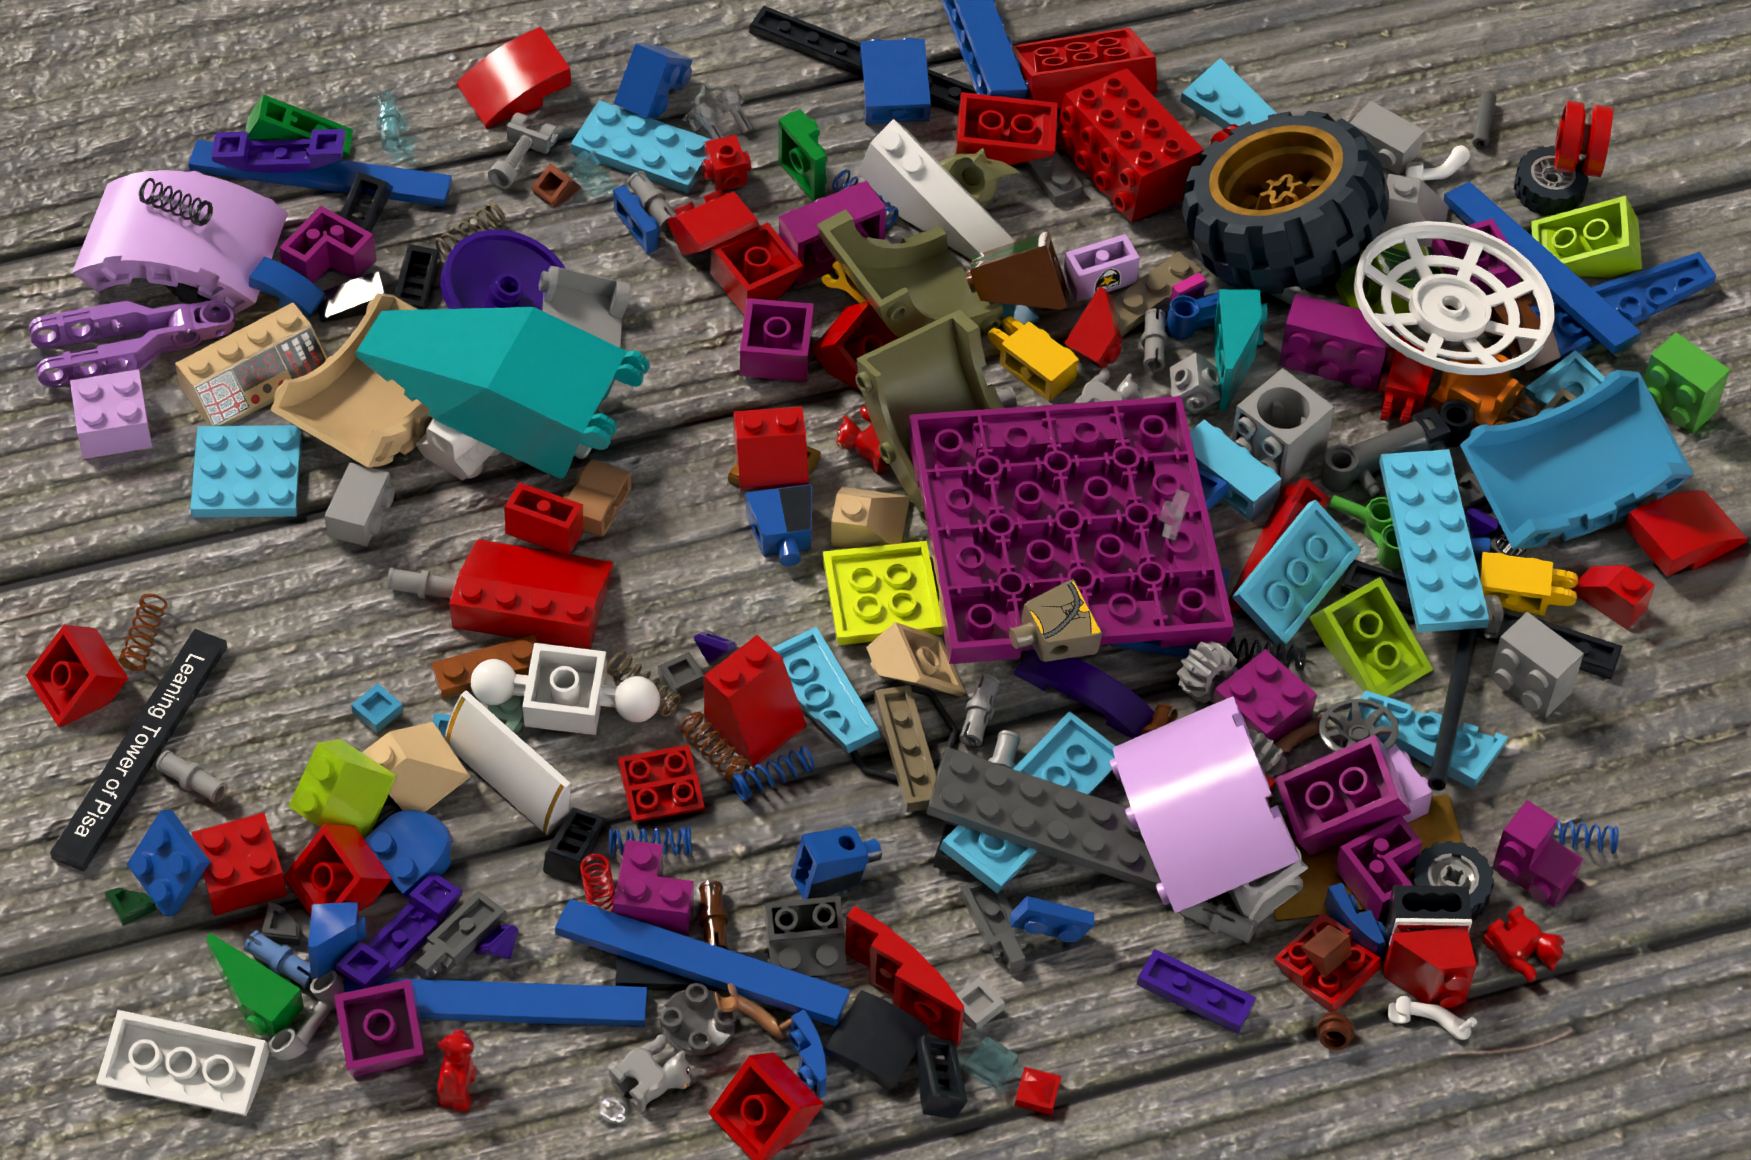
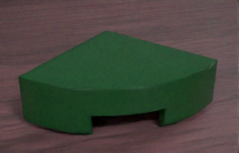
M115 888L104 892L108 903L122 926L157 910L155 902L146 893L124 890V888Z

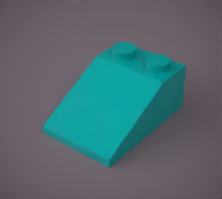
M1219 289L1213 328L1215 365L1218 368V375L1220 377L1219 411L1227 410L1255 359L1257 345H1263L1264 330L1261 324H1266L1267 304L1261 303L1260 290Z

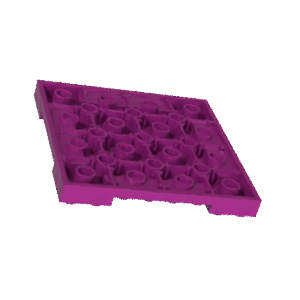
M1181 396L909 415L907 433L917 488L920 487L940 595L938 605L949 664L1020 659L1021 651L1035 650L1033 645L1015 649L1010 641L1009 629L1022 625L1021 619L1024 605L1029 600L1074 579L1102 632L1100 645L1159 640L1160 648L1198 645L1201 641L1204 643H1209L1210 641L1215 643L1230 642L1234 623Z

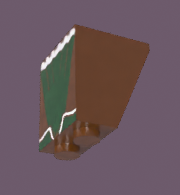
M1049 231L973 255L966 278L971 292H977L980 301L1059 310L1068 308L1070 293Z

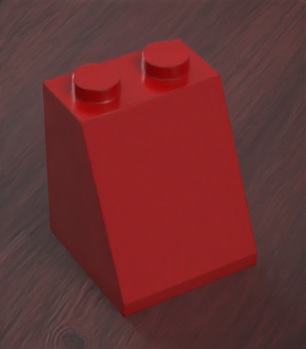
M758 635L703 676L704 724L711 722L712 727L710 730L712 732L719 730V738H727V745L735 747V752L738 755H743L744 759L750 762L752 768H755L757 764H760L806 728V721L782 656Z

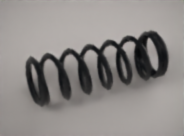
M153 178L145 180L140 187L139 199L146 205L152 204L156 209L162 208L164 212H172L174 216H181L182 219L191 220L193 224L199 226L206 225L212 217L213 206L210 201L204 200L201 202V198L197 197L192 202L190 193L182 198V191L180 189L173 193V188L170 185L163 190V183L158 182L155 184ZM151 181L153 182V189L150 196L145 200L144 190L146 184ZM158 185H160V192L158 196L154 199L153 197L155 189ZM167 189H170L169 197L163 204L165 192ZM180 193L178 202L173 207V200L176 194ZM160 196H161V199H160L161 205H160V206H159V205H156L155 202H156V201L160 198ZM189 196L188 205L182 212L183 203L186 197ZM198 200L199 204L197 205L194 214L192 215L193 206L195 202ZM170 201V209L164 208ZM180 204V213H175L174 210ZM205 205H207V213L204 216V218L199 221L200 212ZM189 209V217H185L183 214Z
M1234 636L1231 637L1230 642H1227L1226 649L1237 659V664L1244 644L1245 661L1247 664L1252 660L1256 644L1258 655L1261 653L1258 639L1253 642L1250 654L1245 637L1240 642L1237 655ZM1269 640L1266 642L1264 650H1267L1269 646L1270 654L1274 656L1273 645ZM1283 642L1279 643L1274 657L1278 659L1279 651L1282 647L1283 665L1288 668L1294 648L1295 669L1297 672L1299 670L1302 672L1305 666L1306 645L1302 646L1300 658L1298 659V648L1295 643L1292 644L1286 659L1285 645Z

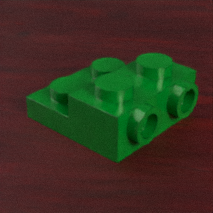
M799 109L779 119L778 163L807 197L814 202L819 198L825 197V184L827 183L826 162L828 159L824 148L818 144V136H820L818 124L814 119H809Z

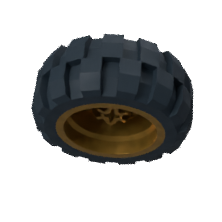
M1288 111L1268 115V120L1253 125L1249 121L1230 130V137L1224 141H1214L1200 154L1199 166H1192L1184 188L1182 213L1195 254L1211 273L1222 279L1227 285L1240 290H1247L1252 286L1260 290L1261 294H1283L1284 288L1300 286L1301 290L1323 284L1324 277L1335 272L1341 275L1359 262L1360 252L1365 250L1368 244L1382 232L1389 210V190L1375 146L1354 125L1343 118L1335 121L1328 113L1307 111L1302 116H1292L1291 112Z

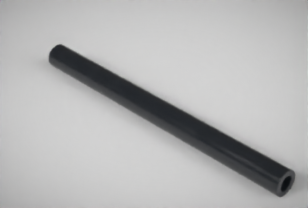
M1477 628L1460 630L1428 779V786L1433 790L1440 791L1446 787L1478 636Z

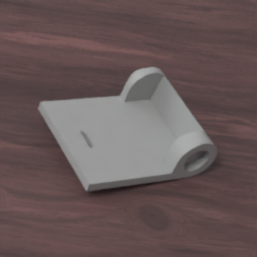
M550 266L548 272H542L539 281V291L544 292L542 311L620 348L622 317L629 300L630 283Z

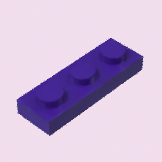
M1156 949L1153 950L1137 979L1138 986L1238 1034L1256 1001V997Z

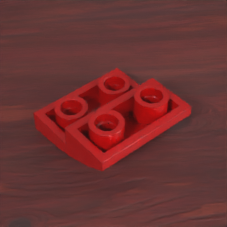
M689 744L618 757L619 771L632 823L705 809Z
M1321 913L1274 957V963L1296 986L1330 1012L1339 1009L1382 968L1379 956L1353 941L1350 929L1324 913ZM1331 925L1350 936L1352 955L1323 978L1301 947L1324 927Z

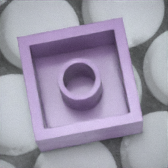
M139 369L70 380L77 434L83 459L153 448Z

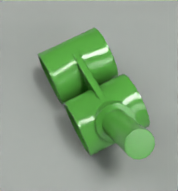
M1334 495L1329 507L1361 520L1360 523L1364 524V535L1369 540L1375 542L1378 547V562L1388 569L1403 567L1388 499L1384 497L1375 498L1365 507Z

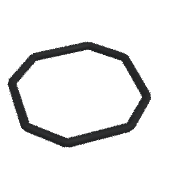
M898 681L890 682L875 689L910 685L912 692L928 696L951 730L946 747L953 749L958 735V728L932 690ZM875 690L859 696L862 703L874 698ZM857 750L850 752L864 774L898 783L896 775L868 768ZM942 758L933 761L934 769L940 766Z

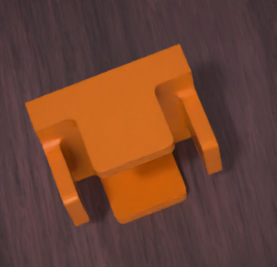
M1499 353L1493 355L1499 362L1510 360ZM1451 359L1452 362L1464 364H1483L1479 360ZM1511 370L1489 375H1463L1443 371L1440 385L1432 394L1429 405L1440 410L1442 405L1450 400H1462L1468 403L1474 411L1471 428L1475 429L1480 425H1495L1497 422H1500L1501 417L1507 413L1508 409L1522 395L1524 386L1519 384L1518 380L1510 378Z

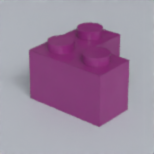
M320 206L279 247L281 263L298 272L313 284L329 267L351 279L361 277L377 261L374 234L323 206Z
M1526 800L1503 829L1492 869L1497 871L1503 879L1514 882L1529 891L1535 899L1545 901L1555 907L1577 879L1584 858L1553 840L1558 819Z
M1402 815L1340 846L1335 870L1365 910H1371L1376 922L1380 921L1382 923L1384 921L1393 885L1413 886L1403 872L1414 866L1423 842Z
M626 840L613 901L614 913L688 936L694 908V881L662 877L664 869L662 844Z

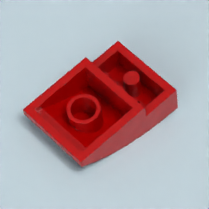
M540 26L509 41L490 53L457 81V88L484 127L489 128L513 118L517 112L524 114L543 106L544 96L571 86V71L569 65Z
M1705 490L1680 492L1647 503L1630 511L1625 525V530L1667 577L1687 566L1693 571L1741 546L1748 539Z

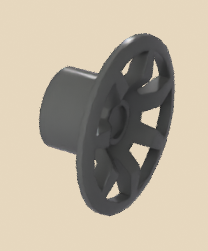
M1350 699L1336 703L1323 714L1319 724V733L1321 740L1333 752L1373 735L1377 737L1390 736L1384 743L1389 750L1398 738L1399 726L1394 714L1380 703L1366 699ZM1359 706L1375 709V711L1370 713L1365 720L1361 717ZM1346 707H1352V720L1348 721L1343 715L1336 712ZM1384 715L1390 721L1392 727L1383 725L1375 727V725ZM1330 719L1341 729L1327 732L1326 724ZM1340 739V746L1336 745L1332 740Z

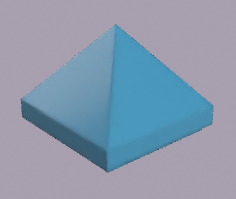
M1002 303L1004 319L1012 316L1023 325L1028 321L1032 324L1039 321V316L1031 306Z

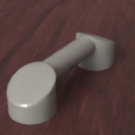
M334 970L320 978H314L310 990L319 1002L297 1033L289 1028L275 1034L270 1040L268 1049L276 1059L288 1060L305 1053L308 1049L306 1045L329 1012L336 1008L334 995L344 993V983Z

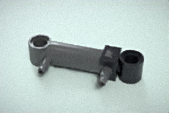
M1450 400L1442 405L1440 413L1434 407L1413 414L1411 423L1350 447L1347 445L1332 446L1325 453L1321 481L1328 490L1341 493L1351 489L1355 481L1359 480L1366 492H1369L1373 498H1377L1381 495V490L1371 474L1381 471L1379 464L1381 454L1447 450V447H1459L1460 444L1469 438L1474 411L1468 403L1462 400ZM1450 453L1451 459H1452V464H1453V467H1454L1455 461H1454V459L1452 458V454Z

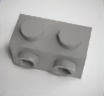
M1370 101L1350 122L1375 146L1382 167L1388 168L1398 175L1404 171L1407 163L1412 162L1421 152L1425 130L1373 101Z
M349 463L325 514L328 537L368 546L372 535H377L381 528L382 513L385 507L389 508L394 499L395 489L391 487L389 472Z

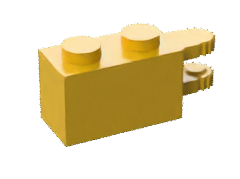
M1008 316L1001 323L1005 332L1010 336L995 327L988 332L987 335L991 344L1001 351L1000 365L1048 402L1077 379L1079 358L1070 349L1064 348L1053 340L1046 331L1038 329L1029 321L1023 325L1012 316Z
M1482 553L1478 573L1485 602L1512 611L1528 612L1545 616L1548 605H1562L1564 607L1575 605L1577 593L1572 591V589L1570 590V588L1578 585V576L1575 573L1554 569L1553 562L1537 558H1522L1503 553Z

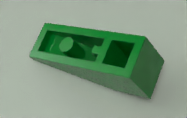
M263 94L248 116L245 132H248L250 140L311 139L312 130L345 129L346 134L342 157H347L350 153L353 129Z
M212 933L208 935L206 941L210 958L240 1010L247 1027L257 1035L262 1036L266 1034L271 1038L279 1031L286 1029L304 1008L301 989Z

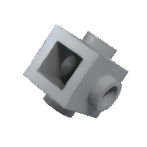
M1194 353L1170 367L1171 396H1181L1184 408L1193 414L1220 400L1218 368L1199 354Z

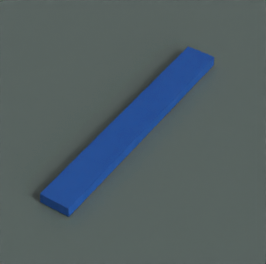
M203 140L196 141L188 163L190 171L348 194L359 171L392 185L393 189L389 197L390 200L440 207L446 206L452 186V175L346 160H337L326 166L299 172L266 173L245 171L213 162L211 155L214 142ZM367 188L364 193L375 196L376 191Z
M1470 181L1444 194V202L1468 225L1493 218L1509 245L1527 258L1542 275L1550 289L1552 299L1613 354L1640 341L1641 332Z
M569 899L555 926V935L729 991L727 984L732 983L736 986L737 992L741 996L793 1013L805 1010L811 1019L837 1026L850 998V989L573 899Z
M344 977V993L364 989L350 978ZM385 978L371 987L408 979ZM410 979L415 986L421 1019L645 1027L647 987Z

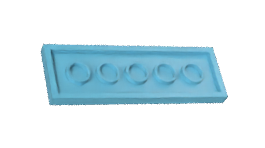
M1449 449L1381 454L1379 464L1417 633L1487 628L1489 615Z
M1069 711L1013 769L1092 795L1113 773L1109 760L1115 758L1113 752L1115 745ZM958 825L942 841L939 848L997 894L1038 852L1036 849L1026 848L1008 842V840H1002Z

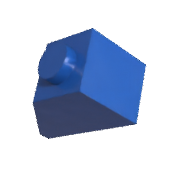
M358 902L312 904L308 944L311 979L320 978L334 970L336 964L360 942V939L367 938L366 917H359Z

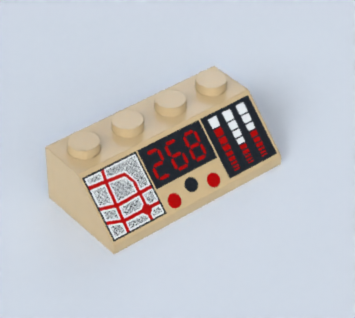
M292 302L176 362L175 366L181 391L209 426H229L274 402L275 391L284 380L299 378L314 371L324 364L327 356L311 323Z

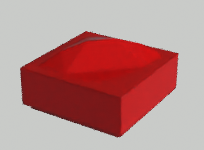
M1024 1067L1015 1099V1106L1052 1115L1062 1076Z

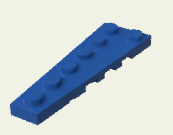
M1698 252L1591 288L1632 325H1635L1714 284L1716 274L1702 254ZM1553 300L1554 322L1552 328L1561 357L1553 361L1556 365L1576 350L1578 353H1581L1600 343V341ZM1538 305L1531 307V309L1540 319V311Z

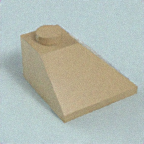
M841 487L836 496L831 521V546L852 549L902 543L910 502L909 496Z
M895 622L866 647L872 660L871 666L873 670L882 678L962 697L966 693L954 665L949 664L947 649L942 638Z
M433 722L389 731L362 752L397 775L389 795L403 811L416 810L426 812L471 777Z

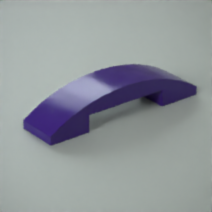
M345 129L312 130L311 139L250 140L248 132L215 133L211 158L215 163L245 171L266 173L306 171L326 166L341 159L346 133Z
M1030 650L1014 671V675L1043 691L1048 686H1051L1107 717V726L1131 739L1140 736L1143 727L1149 725L1154 711L1129 688L1105 672L1075 657L1044 662L1040 660L1035 650Z
M432 872L409 894V904L367 944L360 941L336 964V970L363 988H369L381 982L407 962L426 943L427 937L442 924L462 896V890L435 872Z

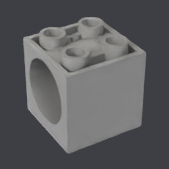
M1282 368L1237 405L1231 440L1238 446L1246 448L1263 465L1275 470L1278 476L1282 478L1280 486H1283L1326 449L1334 406Z

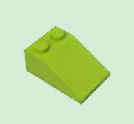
M1626 196L1531 221L1532 237L1578 277L1612 278L1642 270L1639 221Z
M1381 577L1309 617L1326 648L1363 692L1367 690L1388 697L1434 670Z

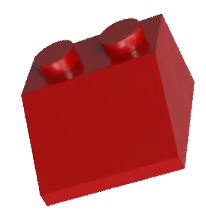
M721 189L703 196L705 202L695 207L693 202H689L675 208L676 215L667 218L681 255L704 251L760 226L757 218L735 192L723 194Z
M768 222L715 245L711 250L710 274L743 315H745L747 298L778 301L804 270V265Z
M863 302L847 306L811 348V351L829 375L861 391L855 378L856 374H858L857 358L897 340L899 337L889 330L869 302Z
M803 407L734 411L733 437L740 491L809 485Z
M66 624L62 626L25 675L59 727H64L110 704L129 679L96 628Z
M324 824L284 875L285 880L310 916L312 904L358 902V912L371 906L392 880L355 826Z
M1467 926L1393 933L1383 968L1384 978L1425 1004L1452 1008L1465 1003L1477 966Z
M774 1052L749 1055L708 1114L752 1160H769L804 1133L824 1103Z

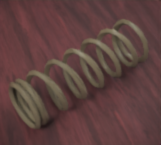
M491 201L486 204L485 210L478 209L477 215H469L468 222L461 221L459 228L452 227L450 234L443 233L441 238H436L435 245L440 250L441 255L447 259V256L439 247L438 240L441 241L445 253L449 255L452 249L444 241V237L450 236L455 246L459 240L453 236L454 230L459 231L462 239L468 236L462 230V224L468 225L471 234L474 231L479 232L470 223L471 218L477 219L482 231H485V228L489 230L485 221L479 217V213L482 211L486 213L489 223L494 228L504 224L506 220L505 214L500 206ZM491 207L497 212L500 220L494 215Z
M626 651L618 652L609 661L607 673L610 676H617L618 682L621 683L624 680L620 679V674L630 667L633 657H627ZM624 654L620 665L611 671L613 661L619 655ZM636 664L629 672L627 678L637 676L641 671L642 664ZM651 671L644 672L641 675V677H645L647 675L646 678L649 679L651 676ZM655 678L654 680H652L653 683L656 682V687H658L660 683V678ZM665 685L659 690V694L663 692L660 696V700H663L657 712L663 717H667L675 712L681 702V695L678 692H671L664 698L669 691V685Z

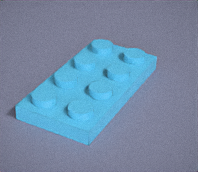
M599 100L570 145L571 153L630 174L637 172L639 175V171H644L650 181L688 194L703 171L702 161L705 160V141L712 139L651 118H645L629 110Z
M1314 500L1305 506L1232 598L1277 646L1281 642L1286 645L1362 549L1327 511Z

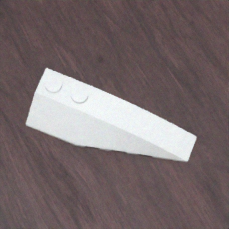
M893 119L870 142L858 174L865 181L867 180L878 195H882L885 202H890L891 206L898 208L899 217L924 232L940 225L947 233L948 246L971 260L973 255L1016 242L917 139Z

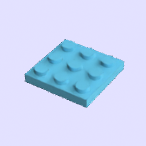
M296 425L197 426L190 506L192 518L297 516L302 429Z

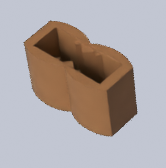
M594 459L588 463L586 468H580L576 476L575 487L571 493L567 492L563 498L583 504V531L601 537L607 533L617 511L623 506L631 490V472Z

